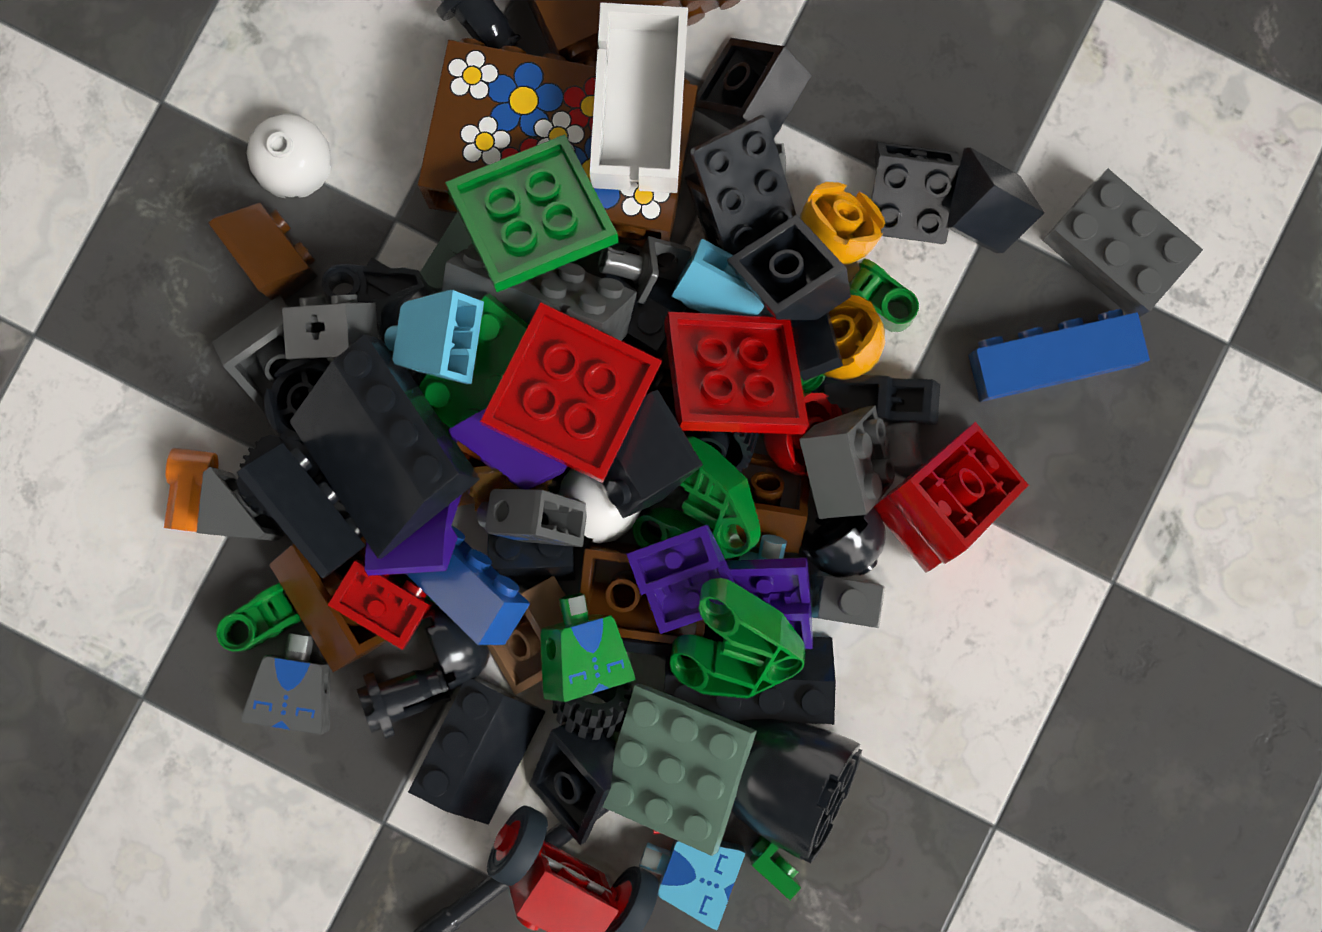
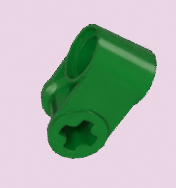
M863 258L859 263V271L849 282L850 295L861 296L871 302L883 322L884 329L890 332L906 330L912 324L919 311V302L916 295L890 277L879 265ZM867 281H870L868 285L864 288V290L860 291L864 284ZM892 302L904 304L907 307L908 316L903 319L892 317L888 311V304Z
M278 583L256 595L249 603L225 616L218 624L216 636L219 644L229 651H248L266 640L285 632L302 621L298 613H295L283 593L282 585ZM238 621H243L249 629V636L242 644L236 643L231 636V629Z

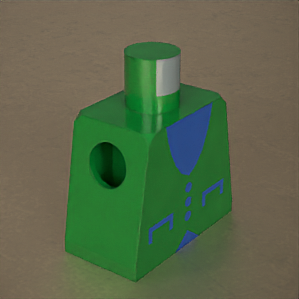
M584 593L559 598L563 622L544 627L540 633L544 699L566 702L636 680L615 619L611 615H588Z

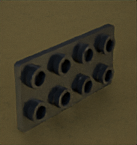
M759 115L691 149L690 153L696 172L686 176L685 179L706 241L735 255L797 215L767 117Z

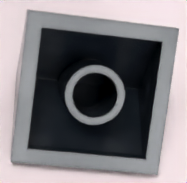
M971 147L964 148L946 228L995 253H1004L1045 212L1020 175Z

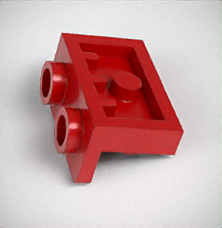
M355 560L328 606L398 648L405 649L424 615L434 603L426 598L427 594L415 582L407 579L403 585L391 578L390 574L368 576L365 571V561Z

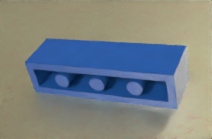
M1116 309L1097 315L1099 320L1097 322L1084 324L1082 318H1077L1059 323V330L1044 333L1043 328L1038 327L1019 332L1018 340L1004 343L1003 337L998 336L978 342L979 348L970 353L968 357L979 401L984 402L1128 369L1150 361L1138 312L1124 315L1122 309Z
M451 526L458 538L447 570L405 574L477 645H505L529 607L530 602L518 592L519 586L513 580L500 575L491 566V559L468 545L464 541L465 535L459 529Z

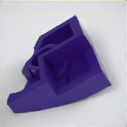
M486 409L448 430L452 440L456 443L458 441L480 456V460L486 465L506 475L508 480L519 489L530 490L562 474L567 468L566 465L481 425L480 420Z

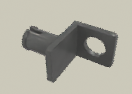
M648 236L639 255L613 249L610 246L604 248L600 255L598 267L600 273L632 279L633 284H635V291L637 292L636 300L638 303L644 304L657 278L660 277L672 281L678 280L692 253L691 248L688 246ZM672 253L677 257V261L672 266L660 267L657 264V255Z

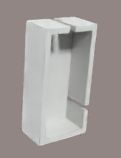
M600 3L599 49L597 50L590 158V180L593 188L630 190L631 182H639V191L677 193L688 18L687 7Z

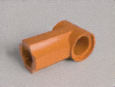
M182 448L171 449L166 463V481L170 488L164 528L197 532L203 472L209 467L218 469L219 461L216 453Z

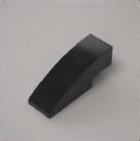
M861 375L856 378L843 380L825 376L822 384L811 392L824 393L829 396L826 399H828L830 404H837L842 411V415L875 405L878 419L880 418L886 423L938 425L941 384L933 379H902L881 375Z

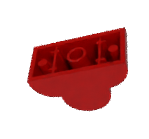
M974 422L881 498L873 507L880 515L884 524L923 571L927 573L939 564H946L966 551L1029 484L981 427Z

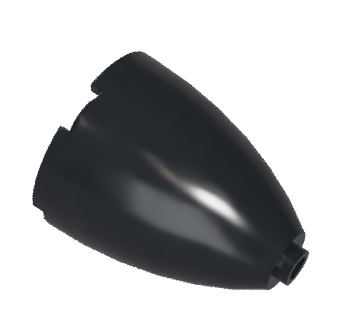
M778 719L734 721L757 732L740 778L731 812L754 832L778 848L800 860L812 863L820 853L833 829L832 823L840 810L843 800L847 799L862 756V750L859 749L860 743L830 730L800 722Z

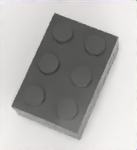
M1109 168L1088 187L1042 240L1127 314L1138 312L1139 317L1152 310L1203 251L1198 244Z

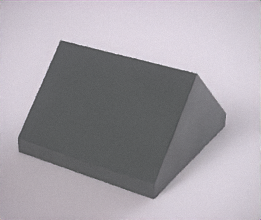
M209 467L203 472L196 533L279 541L284 537L267 515L258 513L259 510L251 508L252 503L245 501L247 496H243L239 492L237 478L233 473Z

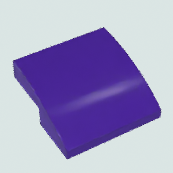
M462 495L382 559L376 557L366 541L365 571L368 576L446 571L458 538L451 525Z
M708 525L627 554L640 594L647 595L660 634L702 620L699 611L701 588L706 581L723 578L734 582L725 558ZM709 599L715 604L724 605L718 600Z
M807 558L725 560L735 584L781 611L804 641L805 649H813Z

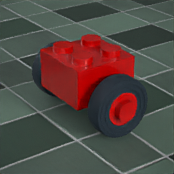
M523 805L509 817L495 838L487 863V873L496 881L509 886L516 917L520 923L531 930L538 931L541 928L547 932H641L654 910L659 892L658 879L652 873L641 867H629L617 878L610 888L603 872L544 841L548 820L543 813L530 806Z

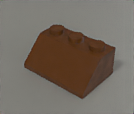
M362 537L361 540L366 545V540ZM293 544L269 565L332 672L345 667L388 642L328 606L355 560L365 561L366 547L328 577L321 578L295 544Z
M593 539L590 540L584 552L580 593L585 595L588 615H611L615 619L619 633L623 638L672 644L681 635L692 634L704 637L706 623L703 619L660 634L647 595L640 594L627 557L628 553L642 549V547L637 544L613 541L599 544L591 542Z

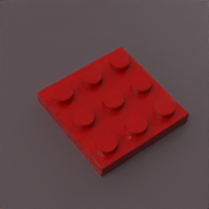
M540 302L480 423L495 432L603 483L662 360Z
M685 312L667 313L664 324L676 419L683 431L805 433L809 423L791 320H778L775 317Z

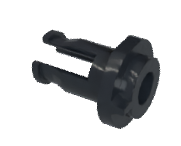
M440 0L442 3L436 10L440 18L446 21L455 16L470 36L484 43L486 47L501 49L503 46H516L518 44L517 41L521 39L519 34L515 35L507 18L495 4L494 0Z
M438 662L433 663V667L425 670H413L377 683L374 673L370 672L363 675L366 686L356 689L371 733L382 729L385 739L395 736L391 723L425 711L437 702L443 700L446 702L451 701L448 693L449 690Z

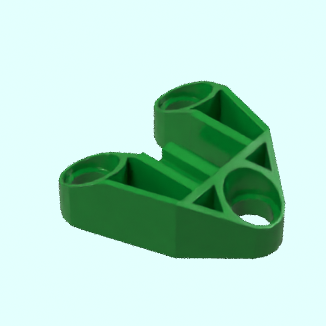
M686 436L703 465L680 484V486L685 488V491L690 493L688 499L682 505L684 512L665 507L652 509L636 519L633 525L634 539L640 547L645 548L708 525L725 559L741 556L757 545L761 534L760 523L748 480L714 447L696 437ZM651 520L659 525L662 531V538L653 535L648 530L647 521ZM736 525L745 531L747 537L746 544L739 538Z
M715 578L706 581L701 588L699 611L704 622L723 637V642H716L692 634L681 635L673 641L670 656L671 671L684 685L701 694L748 699L798 674L803 669L805 663V644L781 611L728 579ZM709 599L718 600L724 605L715 604ZM681 655L688 656L691 659L684 658Z

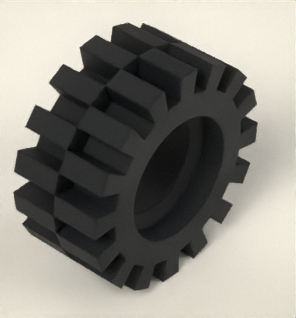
M628 682L589 694L602 699L605 703L601 704L588 702L581 697L566 702L553 700V714H557L556 720L559 725L567 722L565 730L569 733H572L574 729H578V737L585 739L586 733H592V740H600L601 733L603 732L606 738L613 736L614 730L619 732L622 728L633 690H630L632 684Z

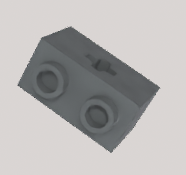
M357 295L331 296V304L326 305L325 297L299 298L300 307L282 308L286 359L338 357L364 334L378 339L376 304L358 303Z

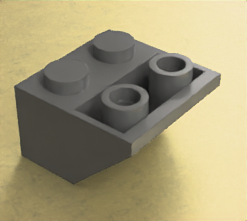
M875 405L815 424L799 439L819 519L867 515L893 484L895 478L894 464L886 455L884 446L886 438L885 425L882 419H878Z

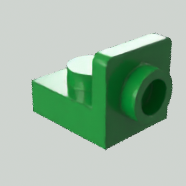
M759 836L750 848V851L754 853L749 858L751 865L791 901L801 889L798 880L795 878L799 871L782 855L774 859L772 856L779 848L762 836Z

